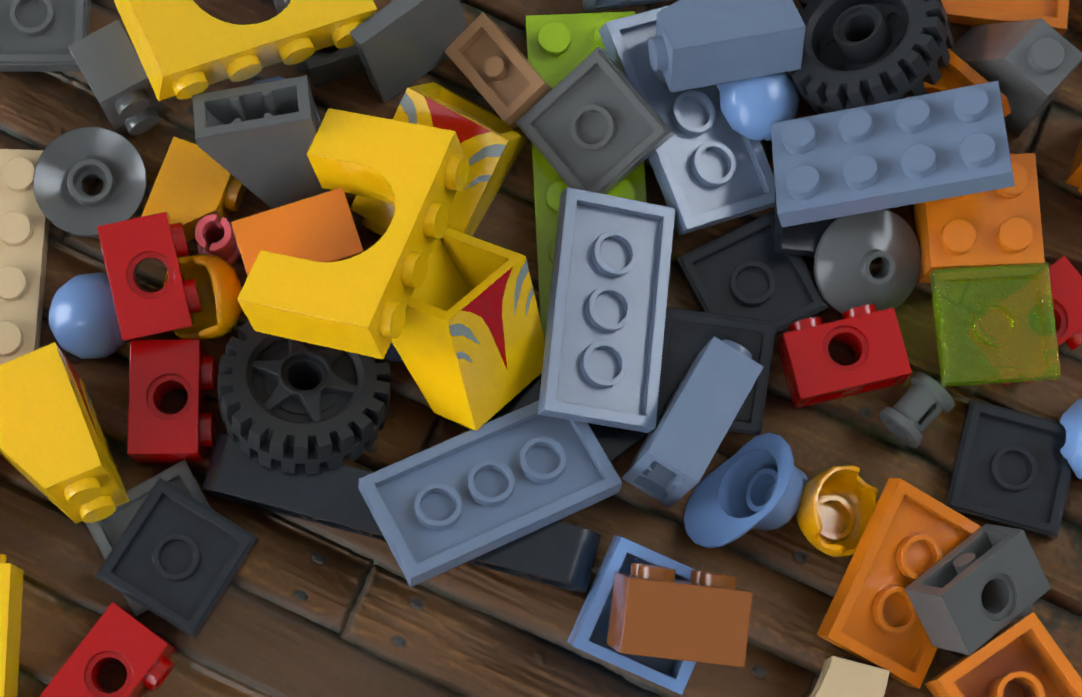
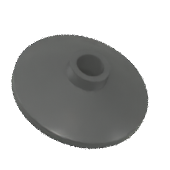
M100 127L77 128L57 137L40 155L33 176L34 195L43 214L56 227L73 235L95 237L99 236L97 226L129 220L136 215L144 201L147 190L146 168L137 149L122 135ZM92 179H98L103 182L101 192L93 196L85 194V184Z
M885 209L838 217L822 235L814 258V275L818 289L826 302L842 314L849 309L868 304H875L877 311L898 308L913 291L921 267L920 246L914 231L899 215ZM876 257H881V269L877 275L872 276L869 271L870 263Z

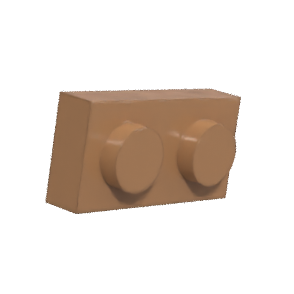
M484 12L445 50V53L500 118L513 129L518 126L516 122L553 89L500 27Z

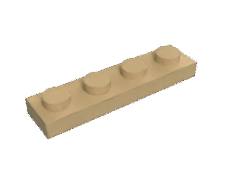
M0 149V365L40 348L50 221L43 214L36 201L33 189V176L37 161L44 150Z

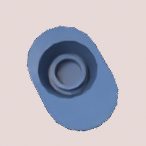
M772 433L755 436L735 455L708 474L695 488L687 502L684 515L686 533L695 544L706 548L723 547L740 538L750 529L769 531L781 528L792 519L800 506L804 485L809 480L806 474L794 465L791 447L782 436Z

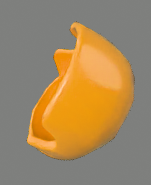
M212 254L180 257L179 261L184 280L195 278L202 312L192 314L193 326L173 330L176 336L180 339H212L231 332L233 326L237 324L242 311L237 300L242 286L235 268L220 256ZM168 270L164 278V286L168 281Z
M854 465L833 466L819 472L804 485L803 496L796 512L797 523L806 539L816 549L832 557H844L854 554L878 502L876 499L878 489L867 484L858 475L860 468Z

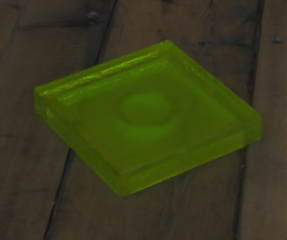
M1048 263L933 270L930 274L942 387L1057 380L1061 376Z

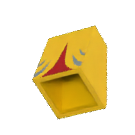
M435 82L407 87L392 120L456 131L464 156L469 160L468 181L462 191L456 192L449 208L447 228L473 236L528 137L519 126L513 129L500 116ZM356 195L350 210L364 217L362 224L366 228L383 236L391 224L395 207L379 199Z
M447 228L443 237L435 240L428 256L427 274L423 284L418 289L415 288L406 307L404 328L400 336L392 339L391 342L433 412L477 431L542 373L545 338L526 256Z
M54 342L1 364L0 455L75 524L81 521L86 523L97 522L111 516L116 511V507L128 502L129 498L85 383L60 348Z

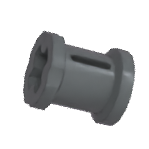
M922 372L914 374L910 379L912 386L892 408L885 406L879 413L880 420L889 431L905 444L914 448L921 444L923 441L922 433L941 412L949 413L955 406L953 398L946 389L936 380Z

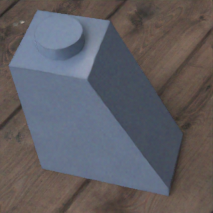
M679 0L657 12L656 37H650L648 40L649 58L655 72L662 71L671 93L800 70L806 26L793 0Z
M714 336L698 353L657 419L656 429L649 432L621 479L665 506L672 507L699 483L764 366L752 360L751 353L742 345L731 340L721 341Z

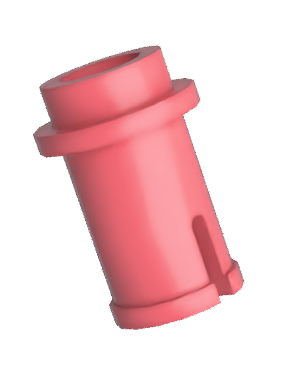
M215 214L203 217L197 223L194 232L198 242L199 254L220 256L228 264H234L239 259L241 253L230 223L224 217L219 222L218 216Z

